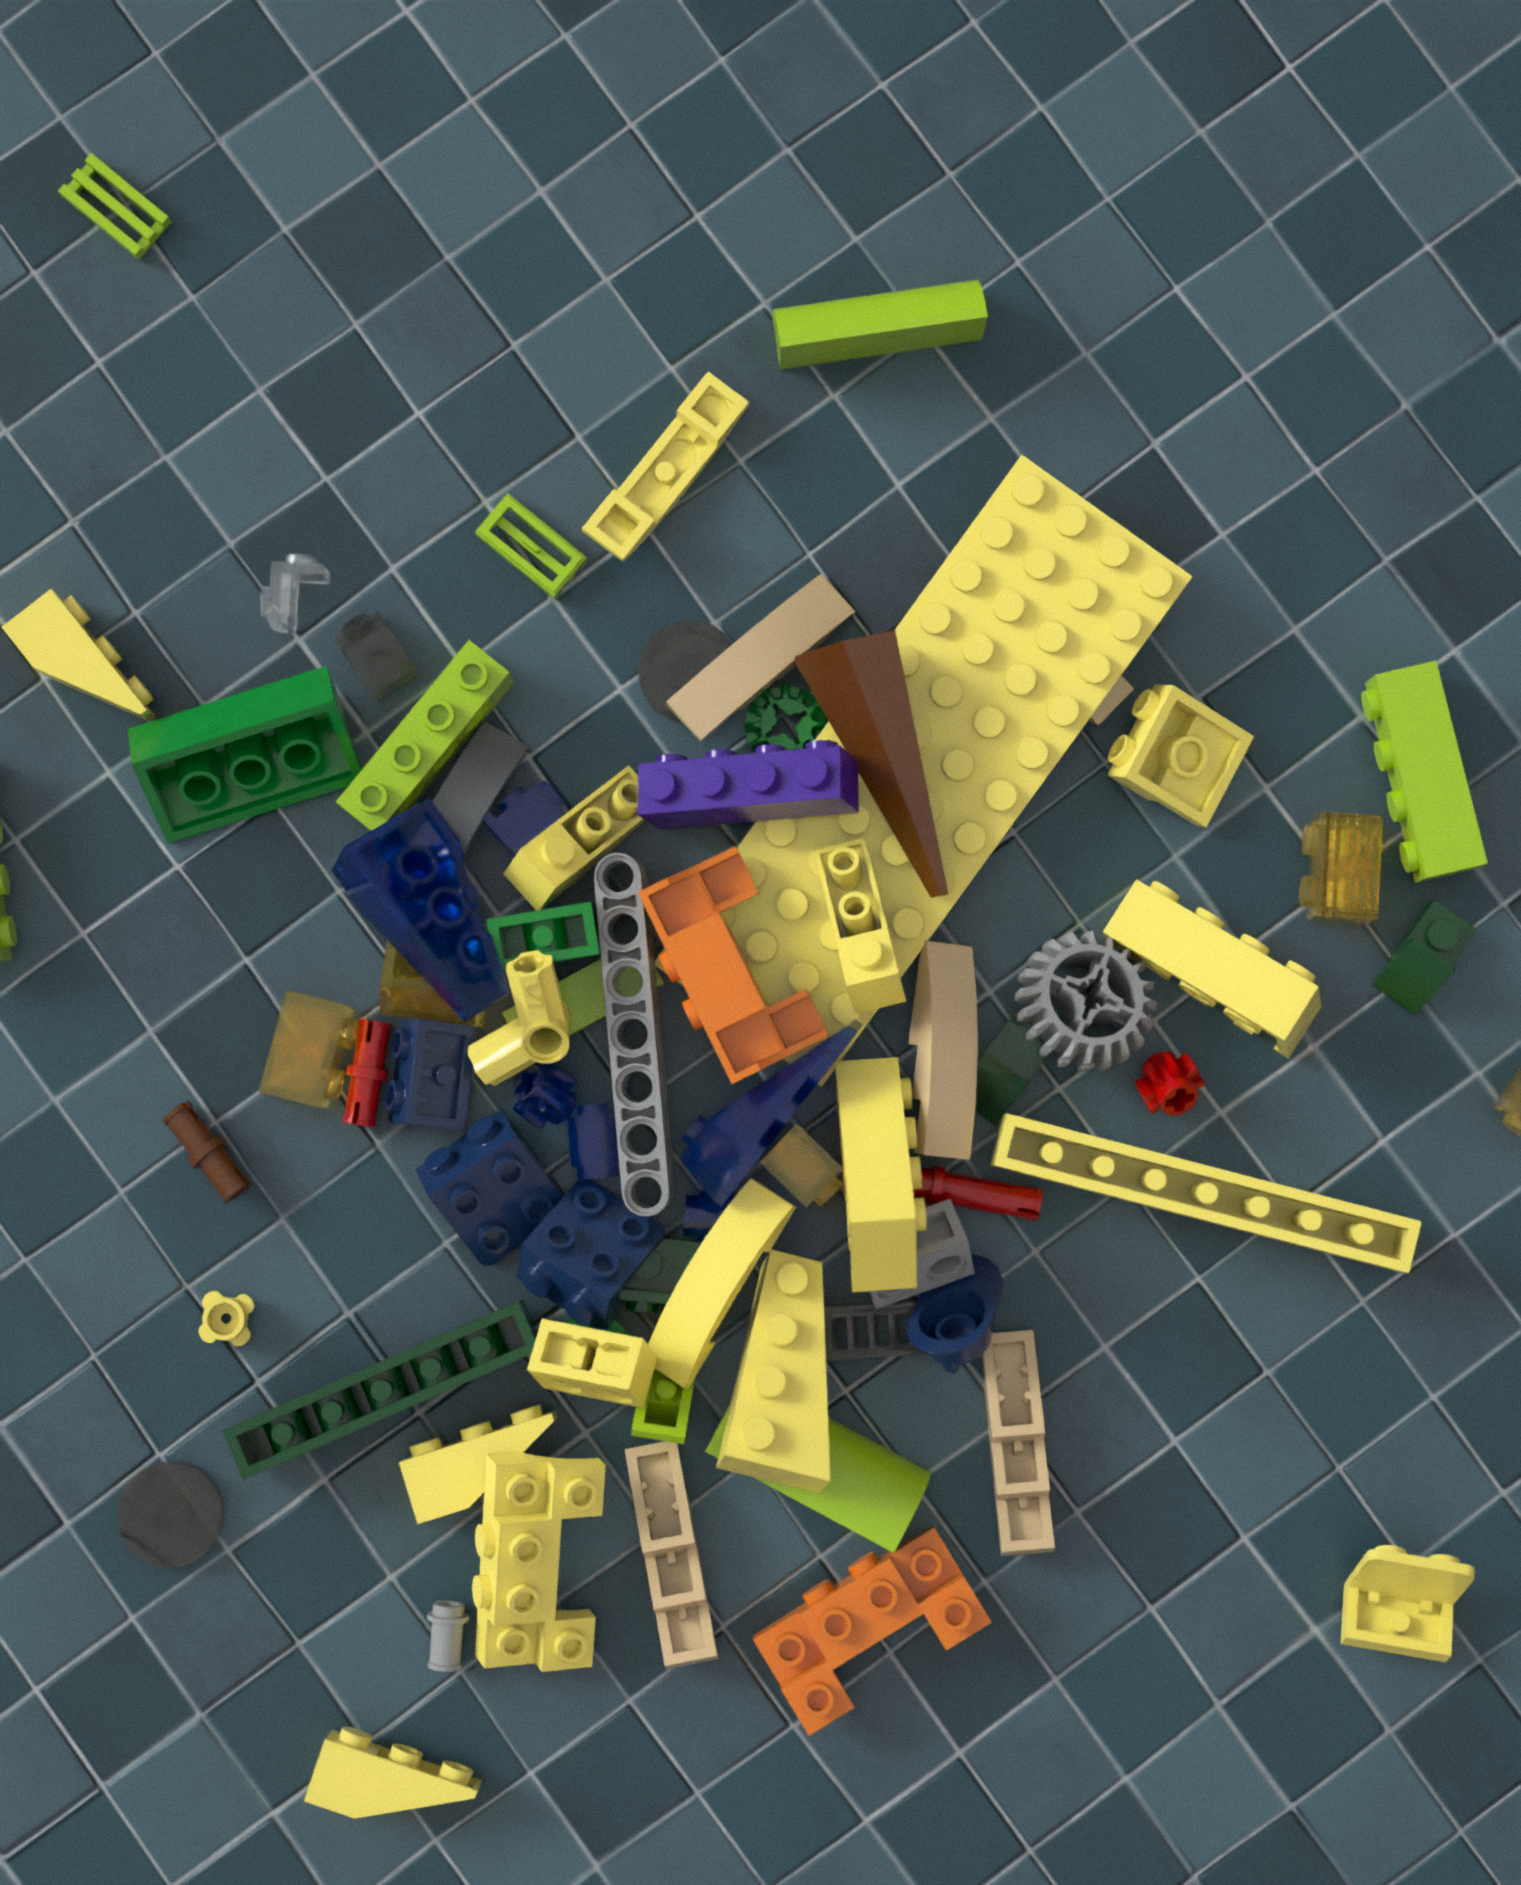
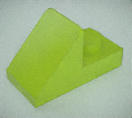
M654 1368L644 1408H635L631 1436L684 1444L695 1379L689 1389H684Z

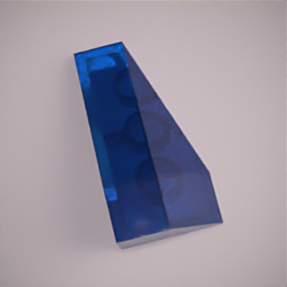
M427 798L344 846L331 871L360 912L460 1018L466 1022L505 998L510 992L491 934L485 931L477 906L479 898L475 886L470 885L462 861L465 855L460 840L430 798Z
M856 1019L852 1020L719 1108L709 1120L701 1114L697 1117L681 1138L689 1146L679 1158L713 1201L720 1206L726 1202L863 1026Z

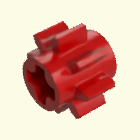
M1169 1051L1159 1052L1149 1057L1141 1069L1143 1078L1134 1081L1150 1113L1154 1114L1162 1108L1164 1113L1171 1116L1180 1115L1190 1110L1197 1102V1089L1205 1086V1082L1198 1073V1068L1188 1053L1181 1055L1177 1059L1176 1055Z

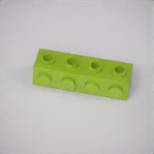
M1437 661L1375 674L1365 682L1366 690L1361 693V701L1367 720L1375 722L1379 741L1374 742L1375 758L1380 771H1387L1392 791L1387 792V805L1393 822L1400 821L1405 842L1399 844V851L1405 871L1407 873L1412 872L1415 883L1474 870L1488 864Z

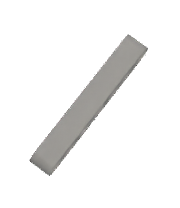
M612 853L606 855L597 864L594 873L621 1190L624 1204L627 1208L638 1216L648 1217L661 1213L670 1207L676 1194L659 992L655 966L653 925L638 894L639 891L649 887V880L646 868L639 860L624 853ZM622 863L628 864L634 874L633 882L627 890L616 892L610 886L609 875L615 866ZM630 915L637 921L638 934L631 943L622 945L615 938L614 926L621 917ZM634 967L642 975L643 986L635 996L627 997L619 990L618 977L626 968ZM635 1019L643 1022L648 1032L645 1044L639 1049L628 1047L623 1038V1030L626 1024ZM636 1072L647 1074L652 1082V1092L642 1102L633 1099L627 1088L630 1077ZM641 1124L652 1127L656 1132L657 1145L649 1154L639 1152L632 1142L633 1132ZM644 1177L655 1179L661 1186V1199L655 1206H647L638 1198L637 1186Z

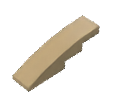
M822 574L818 575L708 664L666 701V705L700 743L704 742L738 710L741 712L776 680H781L796 666L795 656L817 648L853 616L855 610Z
M924 940V947L920 951L908 1042V1044L918 1046L912 1098L921 1100L916 1133L917 1149H914V1153L970 1160L976 1107L978 1062L977 993L973 948Z
M1033 1330L992 1333L990 1345L982 1355L1001 1556L1054 1552L1055 1543L1049 1500L1050 1484L1044 1442L1045 1426Z
M663 1441L625 1449L641 1548L645 1557L665 1668L671 1669L719 1659L678 1443Z

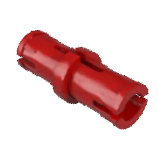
M359 1019L353 1065H347L346 1075L351 1076L342 1122L376 1127L375 1120L382 1081L387 1082L389 1072L384 1070L392 1024Z

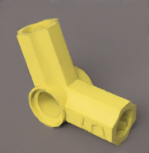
M536 950L520 953L516 959L507 963L506 973L518 1018L468 1047V1057L474 1066L475 1073L485 1085L489 1083L496 1086L536 1062L541 1064L559 1061L567 1054L570 1037V1010L562 998L552 955H545ZM541 1028H550L552 1030H541Z

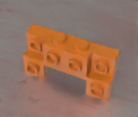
M736 846L638 892L666 951L658 954L662 966L672 983L681 980L689 996V999L682 1002L686 1015L695 1031L704 1027L731 1084L829 1036L807 989L768 1007L722 912L758 895L759 892Z
M933 1524L899 1544L894 1553L888 1551L877 1557L876 1553L872 1551L860 1557L847 1567L851 1575L835 1585H832L829 1579L815 1585L802 1595L806 1603L753 1635L754 1643L780 1684L781 1691L808 1736L855 1708L834 1669L922 1614L927 1618L946 1651L992 1623Z

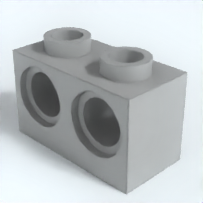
M951 1199L926 1207V1231H916L917 1288L869 1291L875 1309L975 1274L969 1242Z

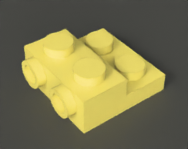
M1155 684L1152 690H1144L1136 699L1132 708V715L1137 719L1129 735H1121L1111 746L1108 753V761L1113 763L1107 776L1146 800L1157 801L1192 824L1207 828L1254 736L1176 686Z

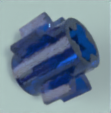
M545 1063L542 1069L537 1065H531L522 1070L514 1081L512 1095L518 1102L512 1109L539 1130L544 1128L547 1121L554 1125L560 1124L571 1115L575 1108L577 1097L571 1088L577 1081L554 1063Z

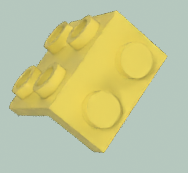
M1381 1545L1368 1550L1344 1583L1341 1644L1447 1662L1452 1656L1453 1605L1474 1581L1475 1568L1471 1565L1460 1563L1458 1558L1451 1555L1436 1554L1428 1558L1407 1554L1404 1548L1394 1545Z

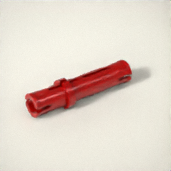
M934 1165L933 1169L921 1167L922 1189L913 1190L914 1198H924L927 1201V1206L951 1199L952 1204L955 1206L1011 1215L1031 1221L1038 1220V1212L1041 1210L1043 1197L1042 1188L1019 1186L984 1178L945 1172V1167Z

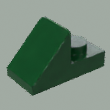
M1437 900L1430 901L1371 985L1409 1013L1415 1015L1454 973L1456 968L1452 965L1474 936L1477 929Z

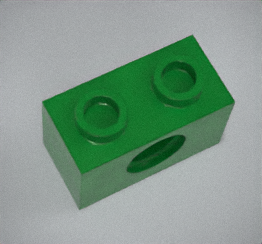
M592 902L486 919L495 972L506 971L507 963L516 959L520 953L536 950L545 955H552L553 963L601 955L595 904Z

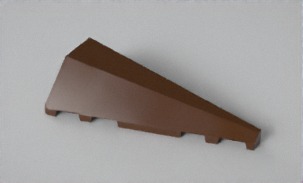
M895 630L843 640L795 656L798 669L843 747L858 761V773L929 896L933 898L947 895L948 890Z

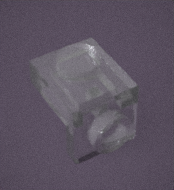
M302 554L287 555L286 562L271 561L270 586H263L261 589L260 613L261 617H268L267 623L275 632L296 633L299 583L329 584L330 573L325 565L317 563V558L314 556Z

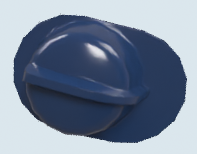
M971 1255L975 1274L920 1293L906 1330L910 1343L919 1351L928 1353L934 1360L942 1363L945 1370L949 1373L955 1374L960 1365L972 1362L982 1356L991 1342L992 1320L1002 1295L1003 1279L999 1268L993 1262L977 1255Z

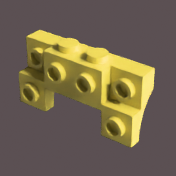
M522 1452L491 1453L486 1455L483 1523L477 1525L475 1531V1545L480 1556V1574L475 1575L472 1582L473 1601L477 1607L475 1657L484 1669L534 1663L542 1672L592 1667L595 1615L589 1609L556 1610L562 1519L602 1516L606 1465L599 1458H551Z

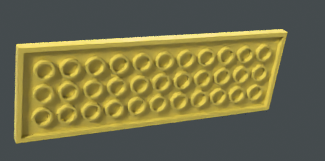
M1023 455L1014 464L895 629L948 894L933 898L929 896L859 773V813L756 821L737 847L759 894L722 912L768 1007L807 989L829 1036L784 1058V1060L821 1087L835 1070V1061L843 1059L878 1009L859 1014L854 1012L841 966L814 850L865 837L900 977H902L924 947V940L928 941L1193 577ZM828 721L815 740L835 741L838 743V746L840 745L844 748ZM658 956L655 960V966L666 973ZM678 980L677 982L683 986L681 980Z

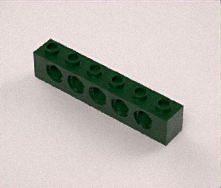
M524 1299L233 1425L222 1432L242 1480H245L531 1355L538 1331Z

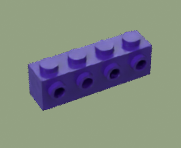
M810 741L806 744V749L787 750V747L781 745H762L756 748V753L737 755V752L733 750L716 749L706 752V758L688 759L680 754H663L656 757V762L638 764V815L659 830L859 813L858 761L840 745L838 746V743L835 741Z

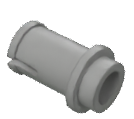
M451 1600L433 1602V1611L427 1613V1620L432 1622L430 1656L427 1666L431 1670L442 1672L461 1670L463 1624L469 1622V1614L465 1613V1604L462 1602Z

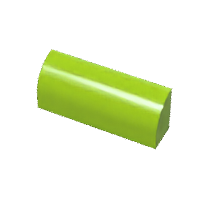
M978 279L773 309V326L780 370L979 341L983 338L988 319L985 298Z
M730 1403L705 1449L706 1453L716 1458L719 1456ZM828 1417L830 1483L820 1494L755 1478L894 1553L919 1506L931 1472Z

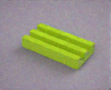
M90 153L85 159L87 164L81 170L77 168L71 175L73 180L68 186L64 183L58 192L84 216L136 259L140 260L172 221L146 197L95 155ZM96 173L154 220L155 223L151 228L95 183L92 178ZM85 188L143 237L136 243L78 194Z
M508 493L475 531L478 538L554 600L562 593L563 587L572 581L575 577L574 574L579 568L582 569L588 562L585 555ZM510 510L569 558V563L565 567L505 519L503 516L506 512ZM495 526L500 528L555 573L557 577L554 581L549 580L494 535L491 530Z

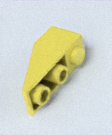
M50 589L2 626L3 630L32 667L46 677L149 722L157 718L148 707V704L154 700L153 696L135 675L129 680L126 679L116 666V664L123 660L104 635L97 640L84 626L91 618L72 595L64 600L53 589Z
M628 765L520 848L503 874L536 911L542 910L575 884L645 821V819L638 815V775Z
M865 837L814 850L841 966L855 1014L906 1002Z
M539 1404L511 1413L512 1424L492 1429L490 1421H485L459 1430L462 1438L459 1441L442 1446L440 1437H436L409 1446L411 1456L401 1460L399 1465L417 1524L469 1508L484 1493L486 1455L505 1452L523 1453L557 1418L556 1410L543 1413Z
M344 1726L341 1732L332 1729L325 1738L304 1802L356 1819L475 1799L482 1780L472 1777L473 1770L463 1764L443 1761L442 1766L421 1760L423 1753L415 1748L395 1743L389 1749L371 1743L372 1735Z

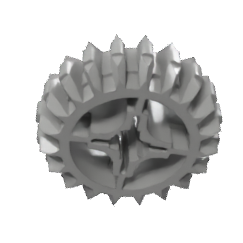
M1093 930L1090 932L1086 931L1080 940H1078L1073 931L1065 933L1061 937L1060 943L1055 939H1050L1042 946L1043 953L1035 951L1027 960L1030 968H1025L1019 974L1018 981L1025 987L1020 988L1015 993L1014 1001L1027 1006L1017 1014V1021L1031 1022L1033 1025L1026 1033V1040L1031 1041L1040 1037L1045 1043L1040 1048V1056H1047L1055 1050L1059 1053L1057 1058L1058 1067H1066L1074 1058L1078 1072H1086L1091 1067L1092 1062L1099 1071L1108 1069L1112 1065V1060L1117 1064L1125 1062L1130 1057V1050L1137 1051L1144 1044L1145 1039L1142 1034H1147L1152 1030L1154 1021L1147 1015L1156 1010L1158 1003L1145 997L1146 994L1154 989L1155 982L1140 980L1138 976L1145 970L1146 963L1140 962L1132 966L1127 960L1131 955V950L1124 947L1119 953L1113 950L1114 940L1105 937L1100 944H1097ZM1068 966L1089 968L1088 972L1080 979L1069 975L1063 979L1053 974L1054 971ZM1108 981L1114 987L1117 995L1110 990ZM1086 988H1088V991L1086 993V997H1088L1086 1005L1091 1009L1086 1014H1084L1086 1006H1084L1085 997L1081 993ZM1053 1006L1058 1008L1063 1014L1064 1023L1057 1016ZM1091 1024L1102 1027L1110 1024L1118 1028L1115 1034L1106 1037L1095 1038L1083 1035L1084 1030Z

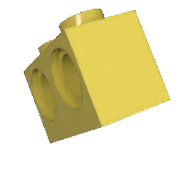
M542 1319L527 1370L544 1389L644 1408L657 1356L643 1338Z

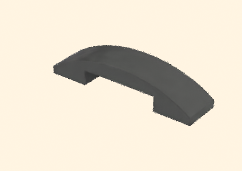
M483 722L455 763L424 815L381 900L382 902L428 927L453 883L451 879L500 793L502 791L505 792L530 749L528 745L489 723Z

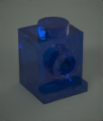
M543 781L539 786L534 784L528 791H525L522 787L513 791L499 805L498 808L503 813L497 818L490 811L481 818L490 832L515 857L520 848L563 816L559 809L565 805V802L546 781Z

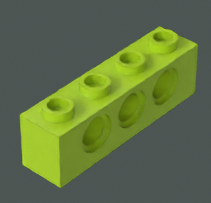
M468 640L337 799L336 803L382 841H385L515 683L510 672Z

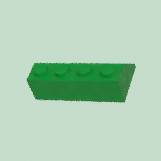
M327 666L128 728L131 765L167 843L348 787L362 770L343 705Z

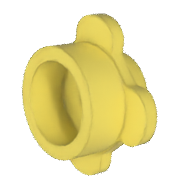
M219 1291L207 1293L202 1300V1305L205 1308L202 1316L203 1324L198 1330L201 1339L207 1343H213L216 1340H228L234 1346L246 1344L251 1337V1331L248 1329L249 1314L255 1308L253 1299L247 1294H240L235 1298L223 1296ZM225 1313L231 1316V1321L228 1324L222 1321V1316Z

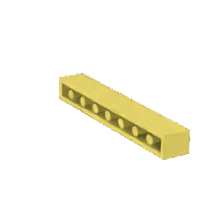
M1008 1113L1003 1114L1001 1117L989 1165L1403 1273L1410 1272L1422 1223L1419 1220Z

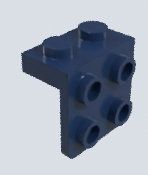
M499 1110L491 1117H484L476 1121L468 1129L467 1134L450 1146L442 1147L432 1152L426 1158L424 1164L415 1169L430 1200L476 1259L484 1266L494 1264L521 1245L563 1198L524 1146L513 1124L502 1110Z
M586 1178L579 1179L522 1243L517 1279L532 1294L538 1297H546L565 1309L567 1314L577 1323L606 1331L615 1320L620 1291L663 1241L664 1227L649 1216L634 1214L627 1208L622 1199L592 1180Z

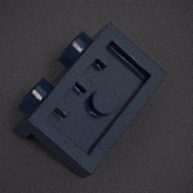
M419 1018L401 1019L400 1028L398 1027L394 1031L391 1042V1054L396 1059L393 1080L388 1082L384 1096L385 1109L389 1111V1122L465 1130L473 1067L468 1057V1047L476 1042L477 1026Z

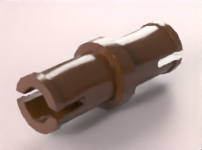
M190 1101L178 1105L163 1118L162 1122L169 1127L190 1156L187 1159L193 1169H201L221 1195L225 1204L235 1200L252 1186L251 1180L247 1179L225 1150L228 1145L221 1135L215 1136L195 1111Z

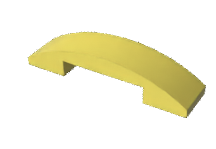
M707 372L677 409L676 418L617 491L613 489L582 527V532L624 562L652 533L695 481L748 407L749 401L710 372Z
M750 1178L705 1237L677 1283L658 1320L648 1344L657 1356L656 1370L684 1389H689L715 1345L711 1339L761 1254L771 1251L797 1206L755 1179Z

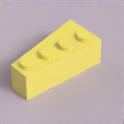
M1136 879L1103 931L1105 937L1114 940L1113 947L1119 951L1124 947L1131 950L1130 958L1138 963H1146L1145 967L1164 980L1169 981L1172 976L1180 979L1181 981L1178 986L1203 1005L1214 1007L1218 1002L1226 1008L1223 1013L1234 1021V1025L1250 1035L1253 1033L1260 1034L1261 1030L1268 1033L1277 1041L1273 1050L1289 1059L1321 1008L1319 986L1313 983L1316 978L1315 975L1293 961H1288L1283 966L1267 956L1270 949L1247 934H1243L1240 939H1237L1222 930L1225 923L1209 911L1198 907L1195 913L1179 905L1177 901L1180 897L1165 885L1153 881L1149 887Z
M898 1057L835 1061L836 1098L847 1212L848 1245L851 1251L852 1292L917 1288L916 1231H926V1209L924 1198H914L913 1190L922 1189L920 1158L909 1157V1149H917L915 1117H905L904 1110L912 1109L910 1078H900Z
M771 1249L761 1265L716 1468L819 1494L830 1483L822 1262Z

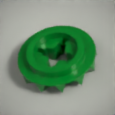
M784 684L763 691L749 706L745 720V734L748 744L754 753H756V748L762 745H781L787 747V750L806 749V744L810 741H815L827 724V718L816 698L807 689ZM777 707L780 713L783 712L788 718L795 715L799 717L805 714L795 726L798 745L794 743L792 738L789 739L785 733L778 736L774 734L769 738L766 737L777 726L774 708Z

